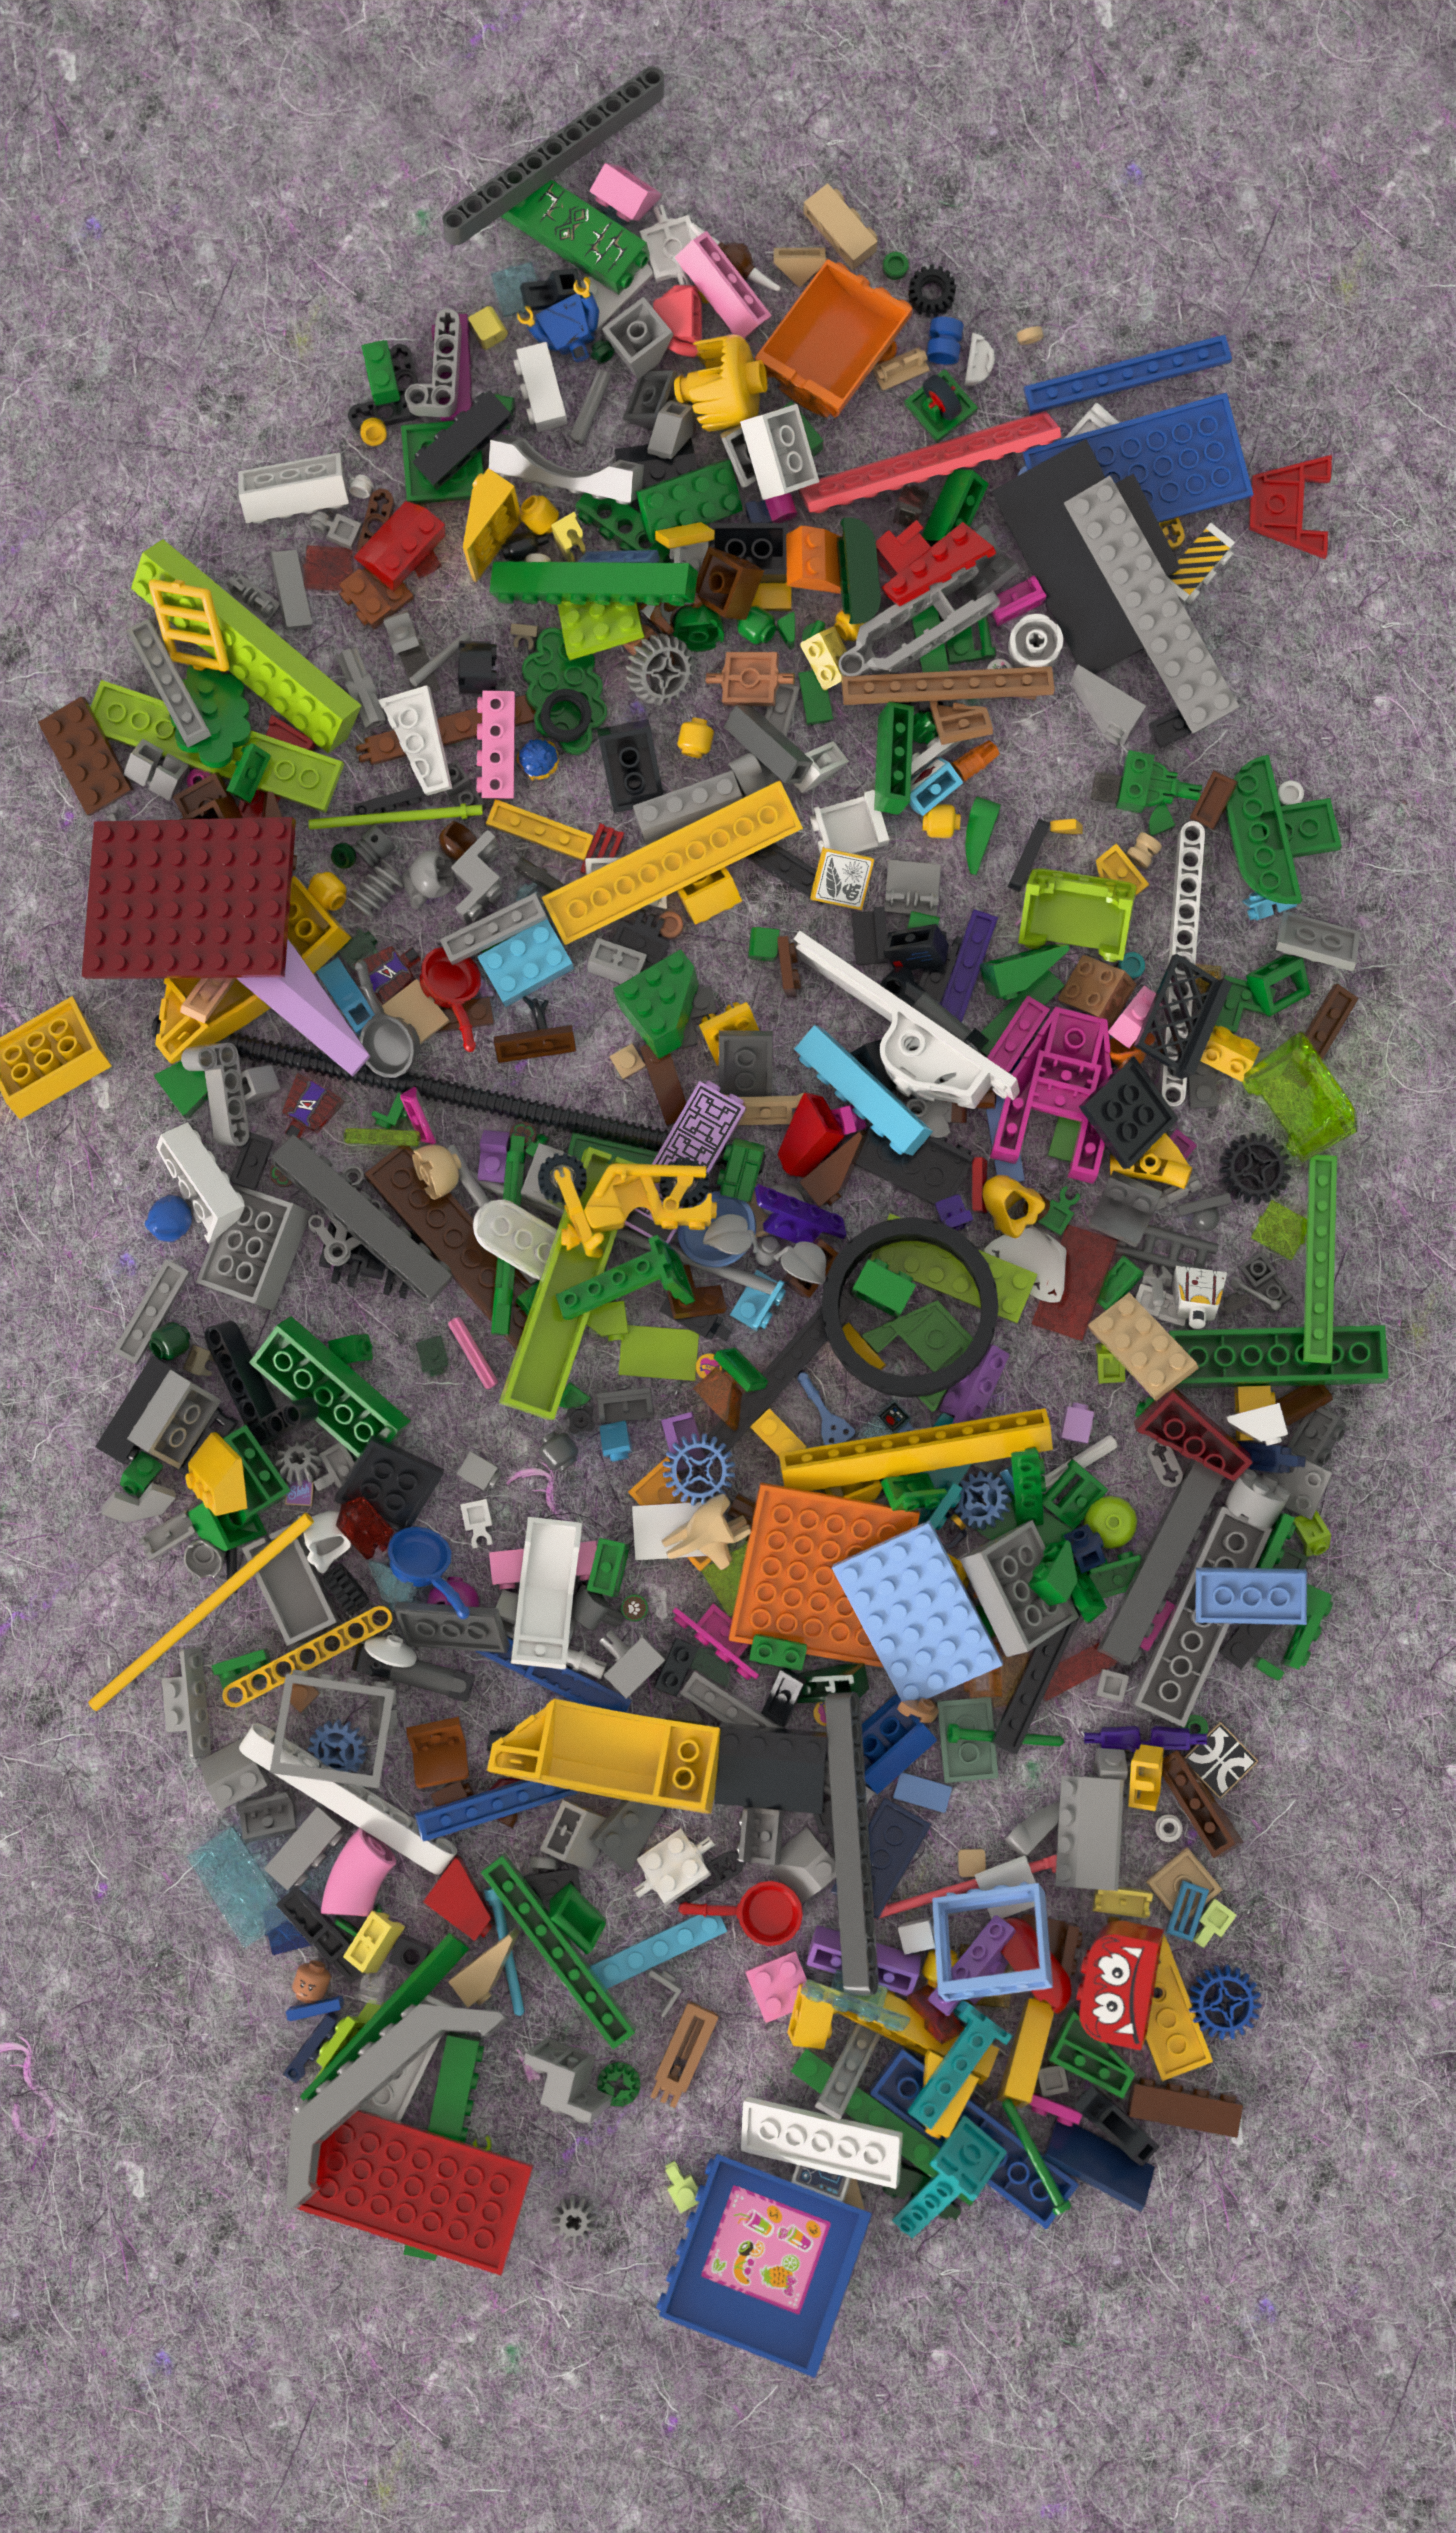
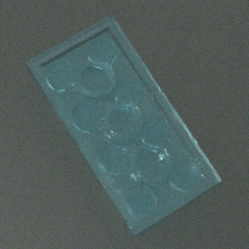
M231 1826L186 1856L244 1948L288 1920L275 1905L280 1901L279 1896L234 1826Z

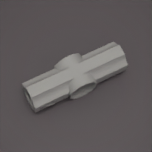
M349 648L337 655V661L347 681L345 684L352 698L362 705L359 714L366 730L377 728L387 721L378 701V693L370 673H367L357 648Z

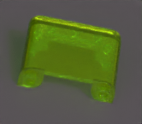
M1300 1031L1291 1036L1244 1074L1242 1083L1246 1091L1250 1095L1254 1093L1256 1096H1262L1288 1133L1289 1142L1286 1143L1288 1151L1293 1157L1297 1156L1301 1163L1357 1132V1112L1352 1102L1303 1032Z

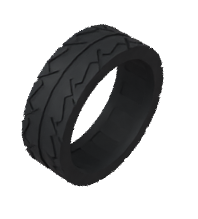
M916 1217L887 1220L868 1227L852 1238L832 1263L825 1279L821 1301L826 1334L833 1352L844 1368L861 1383L884 1394L906 1398L933 1395L953 1387L966 1378L981 1362L994 1337L999 1309L994 1277L988 1262L977 1247L960 1232L934 1220ZM901 1241L928 1243L951 1253L965 1266L972 1276L980 1298V1324L974 1339L965 1352L952 1364L936 1372L921 1376H899L884 1372L870 1365L852 1348L845 1337L840 1322L841 1294L847 1278L856 1265L871 1252L885 1245Z

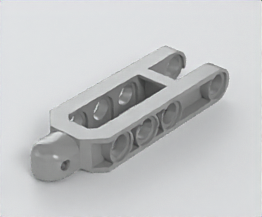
M976 565L968 570L963 567L951 574L952 578L944 583L936 582L932 584L928 592L900 607L894 604L861 625L858 631L856 646L845 652L839 659L840 672L843 676L851 677L866 675L869 672L874 675L896 674L993 612L1000 605L1001 601L992 590L976 601L971 600L954 611L946 596L970 582L979 573ZM934 605L944 620L930 630L927 628L923 631V635L909 644H902L901 649L887 658H877L872 651L874 642Z

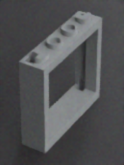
M292 1670V1674H286L270 1773L378 1789L394 1689H389L390 1684L373 1682V1686L362 1685L363 1680L346 1678V1682L335 1681L336 1676L319 1674V1678L308 1677L309 1672ZM293 1684L385 1697L372 1776L280 1762Z

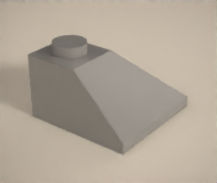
M807 1826L781 1848L780 1864L769 1865L781 1881L796 1893L801 1904L822 1890L836 1877L835 1859Z

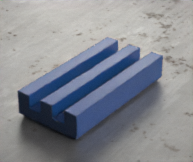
M343 1995L319 2000L313 2004L306 2003L289 2007L286 2011L287 2020L290 2022L338 2011L344 2006Z

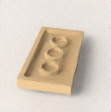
M1130 1293L1088 1324L1089 1330L1155 1401L1159 1400L1198 1369L1197 1363Z

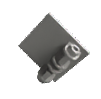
M241 574L236 578L232 576L227 581L229 588L226 592L265 625L280 607L278 601Z
M888 860L885 912L911 914V911L937 916L941 864Z
M1308 1460L1305 1462V1467L1290 1466L1289 1473L1273 1472L1272 1475L1276 1476L1279 1480L1277 1484L1290 1492L1289 1499L1284 1507L1312 1520L1326 1486L1328 1487L1332 1480V1472Z

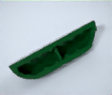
M844 517L840 522L841 526H843L842 537H837L842 607L844 614H849L851 618L849 624H861L869 621L876 615L881 602L876 541L872 530L866 523L856 518Z

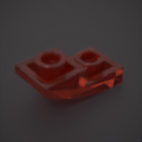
M928 1984L909 1994L907 2003L925 2019L924 2028L941 2044H944L963 2032V2028L953 2012L946 2016L928 2001L929 1996L934 1991Z

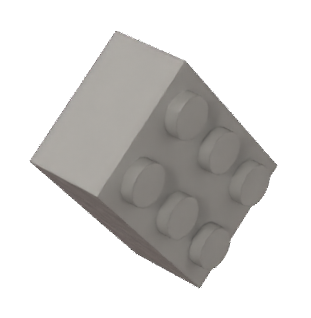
M170 1370L127 1439L148 1453L179 1469L222 1400Z

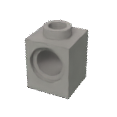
M472 1451L469 1452L457 1472V1475L483 1491H486L488 1487L493 1489L501 1476L497 1473L500 1469L499 1467Z

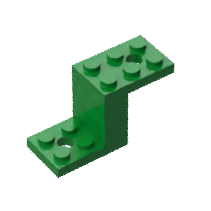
M1285 1513L1280 1514L1276 1523L1271 1527L1272 1531L1255 1568L1275 1569L1273 1568L1274 1563L1277 1565L1280 1563L1285 1551L1281 1549L1285 1539L1289 1540L1292 1537L1296 1525L1292 1524L1295 1519L1294 1517ZM1307 1584L1306 1625L1296 1626L1280 1662L1281 1664L1297 1670L1301 1666L1305 1667L1311 1655V1652L1308 1651L1311 1642L1317 1641L1322 1630L1319 1624L1323 1616L1327 1617L1332 1609L1331 1594Z

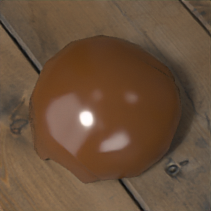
M452 821L447 825L438 837L441 850L454 861H457L477 841L474 834L457 821Z

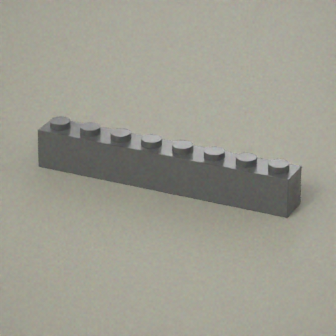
M293 1134L271 1156L272 1165L428 1304H431L451 1283V1269L443 1261L437 1262L430 1256L432 1254L431 1251L424 1244H416L410 1238L412 1235L402 1225L397 1227L391 1221L392 1217L386 1210L381 1207L377 1209L371 1204L372 1199L363 1190L358 1192L351 1186L352 1181L344 1173L338 1174L331 1168L333 1166L332 1163L325 1156H317L312 1151V1145L303 1137L298 1139Z
M1194 1459L1190 1461L1182 1481L1178 1485L1097 1651L1123 1665H1130L1132 1661L1136 1662L1143 1649L1140 1647V1644L1144 1637L1148 1638L1154 1628V1624L1151 1622L1156 1613L1160 1614L1166 1604V1600L1163 1598L1167 1590H1172L1178 1580V1576L1175 1574L1179 1566L1183 1567L1190 1555V1552L1187 1550L1191 1542L1195 1543L1200 1536L1202 1528L1199 1525L1203 1518L1207 1519L1214 1506L1211 1504V1501L1215 1494H1220L1225 1485V1481L1222 1480L1224 1476L1203 1466L1202 1463Z

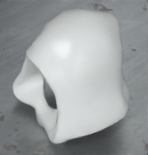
M335 1510L311 1516L314 1523L303 1532L306 1546L310 1551L307 1560L316 1567L319 1573L326 1572L329 1565L351 1546L354 1532L352 1523L346 1514Z

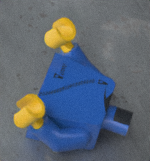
M584 277L586 288H580L577 280H575L574 290L576 294L535 315L536 319H533V313L529 306H525V309L530 313L528 318H522L517 312L518 320L523 324H528L527 329L538 343L547 342L550 351H559L562 355L571 352L576 363L589 358L585 345L595 339L594 332L598 328L600 314L592 292H589L591 282L587 277Z

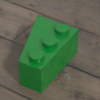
M246 1425L223 1438L242 1458L247 1509L236 1511L240 1527L284 1500L291 1491Z
M1070 2006L1047 2052L1049 2061L1124 2098L1135 2076L1133 2068L1110 2044L1097 2041L1089 2036L1081 2024L1080 2014Z

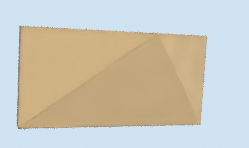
M774 248V264L799 288L826 262L825 248Z

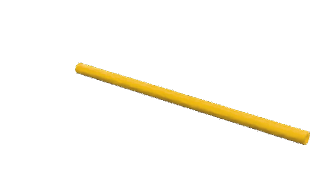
M304 1513L91 1698L88 1701L90 1707L95 1711L102 1708L314 1523L313 1518L308 1513Z

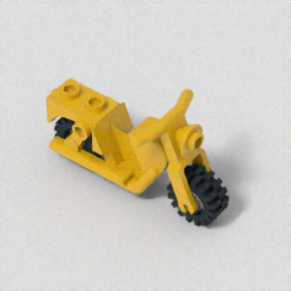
M556 1153L554 1157L550 1158L549 1156L546 1158V1162H542L540 1171H538V1185L541 1194L543 1193L545 1198L552 1200L554 1204H557V1202L562 1203L572 1225L567 1224V1229H562L561 1245H567V1250H571L582 1242L586 1255L590 1257L600 1258L603 1255V1250L597 1247L604 1240V1235L601 1232L622 1229L628 1215L639 1207L650 1210L654 1223L662 1225L663 1229H677L678 1226H689L691 1230H704L705 1227L710 1226L711 1219H716L717 1202H712V1193L707 1195L709 1175L708 1172L706 1173V1166L703 1164L699 1165V1161L696 1159L694 1161L690 1160V1157H685L682 1160L681 1157L676 1158V1161H670L668 1165L611 1164L605 1170L584 1212L579 1198L586 1189L587 1172L581 1160L578 1161L574 1155L572 1157L568 1156V1153H563V1155ZM654 1183L660 1184L661 1194L663 1198L665 1197L663 1206ZM705 1195H707L706 1200L697 1206V1203L702 1202Z

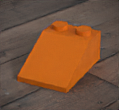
M803 525L786 534L787 586L841 594L837 553V537L841 536L826 529Z

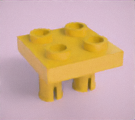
M738 1002L732 1003L734 1008L729 1004L724 1013L718 1016L708 1014L710 1019L708 1020L705 1016L702 1018L701 1024H699L717 1066L719 1065V1030L759 1031L747 1002L741 1005Z

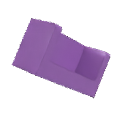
M693 1412L661 1420L670 1452L674 1454L677 1452L672 1446L674 1442L680 1448L684 1446L681 1440L683 1436L690 1443L693 1442L691 1434L695 1433L697 1441H700ZM693 1448L687 1451L695 1459L705 1457L702 1448ZM681 1457L677 1463L676 1472L689 1469L688 1464ZM689 1460L693 1465L692 1468L699 1466L697 1464H694L691 1460Z

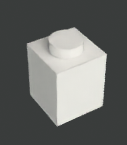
M933 1916L905 1922L898 1927L904 1955L935 1948Z

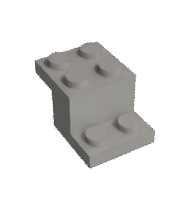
M489 830L451 867L455 878L470 891L455 908L460 919L467 926L471 922L474 923L480 920L485 913L484 908L489 903L495 904L503 895L502 890L504 886L500 877L485 864L493 862L498 856V850L500 849L496 837Z
M548 2037L525 2054L524 2064L531 2066L536 2072L548 2073L540 2104L547 2106L552 2112L565 2113L580 2123H591L610 2107L613 2096L588 2087L596 2056Z

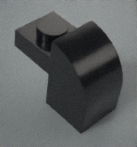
M577 268L553 270L547 280L523 282L520 290L524 305L529 306L532 311L545 310L576 294L574 290L575 280H577L579 287L582 288Z

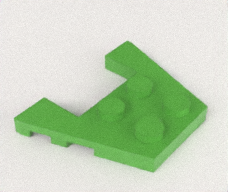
M938 1300L862 1335L863 1339L877 1354L895 1337L899 1336L932 1372L952 1364L965 1352L973 1340L972 1336ZM946 1390L918 1398L933 1413Z

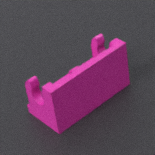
M1035 576L1029 577L1026 581L997 594L1001 602L991 612V615L997 627L1043 605L1046 600V594L1042 590Z

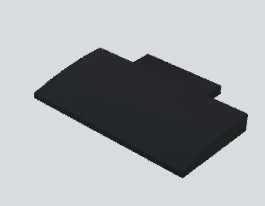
M1087 439L991 492L1032 575L1037 578L1042 590L1046 594L1045 601L1057 625L1060 627L1077 665L1096 675L1144 650V647L1064 506V502L1106 478ZM1132 474L1115 483L1166 576L1168 577L1180 571L1181 567L1135 475Z

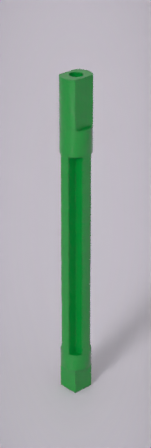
M512 1135L510 1137L509 1151H507L503 1200H508L521 1207L525 1137ZM497 1257L491 1334L508 1336L510 1333L515 1267Z

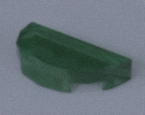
M699 1648L690 1668L727 1687L730 1680L728 1664L715 1654V1650Z

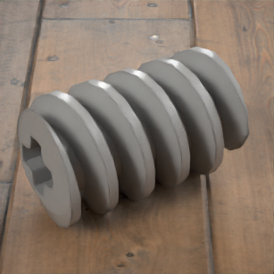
M381 859L383 869L377 866L373 868L376 877L367 874L366 878L369 884L359 883L362 892L353 889L352 894L355 900L346 897L363 915L371 918L375 917L371 910L372 908L382 909L378 902L379 900L386 903L389 902L386 896L387 892L392 895L396 894L393 885L403 887L400 880L401 876L383 859Z

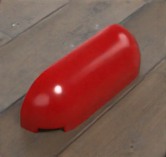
M1004 1918L1003 1920L1010 1924L1016 1932L1000 1952L1016 1972L1040 1969L1037 1933L1030 1924L1020 1918ZM1050 1951L1053 1988L1031 1990V1992L1040 2002L1045 1999L1051 2005L1052 2011L1059 2014L1070 2000L1072 1987L1067 1972Z

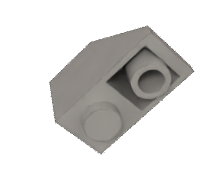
M669 400L658 412L648 445L649 454L657 455L663 459H672L693 434L692 405Z

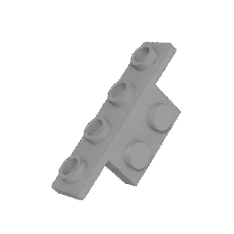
M201 1647L181 1649L182 1676L162 1678L166 1732L187 1731L189 1757L210 1755L211 1740Z

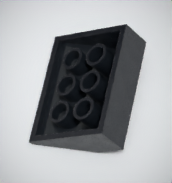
M721 1722L718 1727L720 1728V1742L714 1804L822 1814L828 1751L827 1732Z

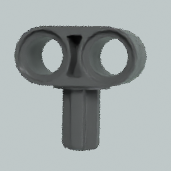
M583 1582L573 1596L571 1612L575 1619L581 1625L593 1631L597 1629L601 1621L615 1628L621 1626L624 1618L623 1614L610 1608L602 1594L587 1591L588 1583Z

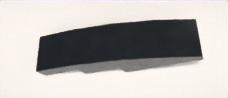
M295 1886L275 1904L308 1943L314 1945L350 1984L362 1974L360 1970L343 1957L352 1941L326 1914H321V1909L298 1886Z

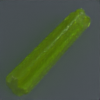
M346 1128L344 1140L347 1144L417 1147L420 1144L421 1136L419 1131Z

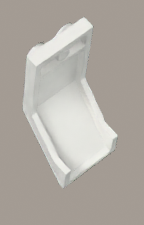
M528 1517L511 1663L558 1669L566 1668L582 1523Z

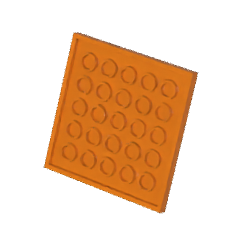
M760 1482L728 1640L752 1645L754 1635L760 1634L804 1643L807 1645L806 1654L859 1664L865 1663V1665L884 1668L840 1585L832 1566L837 1562L916 1527L920 1512L917 1510L905 1512V1510L892 1511L889 1505Z

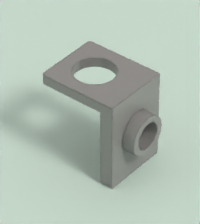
M652 1967L648 1975L674 1991L661 2012V2016L664 2018L682 1991V1986L675 1982L677 1977L669 1971L663 1969L660 1972Z

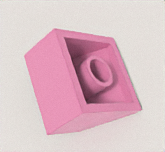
M608 163L604 164L590 189V192L596 195L595 201L607 208L611 205L618 210L616 215L627 222H630V220L640 221L662 196L660 192L622 166Z

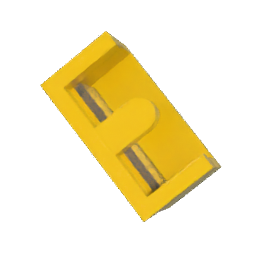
M1141 1744L1139 1750H1135L1134 1757L1131 1760L1128 1807L1156 1811L1161 1793L1163 1747Z

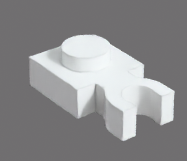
M484 1499L460 1504L465 1530H473L472 1548H479L477 1539L480 1536H484L487 1539V1545H492V1536L486 1529L487 1526L493 1525L488 1500Z

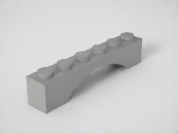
M500 434L490 440L489 469L504 478L514 476L521 478V481L526 483H545V486L548 488L563 487L575 494L584 492L592 494V497L597 499L612 498L616 499V502L619 504H631L637 499L636 491L642 489L644 465L618 460L612 465L599 470H570L544 458L524 438Z

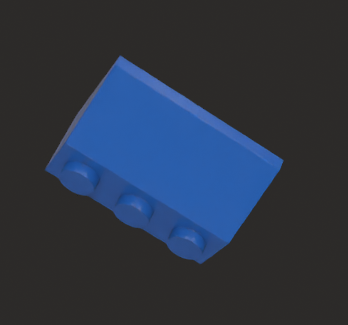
M897 1694L891 1697L862 1724L865 1782L877 1795L937 1741L935 1736L920 1722L917 1716L910 1713L909 1717H906L897 1710L901 1703V1699Z

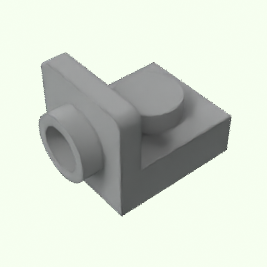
M408 611L384 618L383 621L395 654L419 646L417 634Z

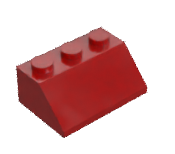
M405 501L357 552L354 559L394 592L445 537V524L425 507Z

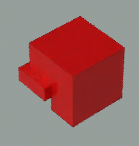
M917 520L897 537L888 530L876 540L877 562L891 579L931 548L919 532L923 527Z

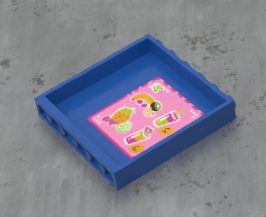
M716 2154L715 2159H709L705 2174L709 2175L706 2185L701 2184L695 2198L699 2202L696 2212L691 2211L688 2217L686 2228H689L686 2240L681 2238L676 2251V2254L680 2256L676 2266H671L667 2275L666 2282L670 2283L666 2294L661 2293L656 2307V2309L660 2310L658 2316L816 2378L872 2213Z

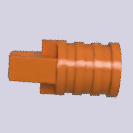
M988 740L970 749L969 752L964 753L956 761L951 762V765L961 780L966 782L974 774L986 768L1000 753L997 746Z

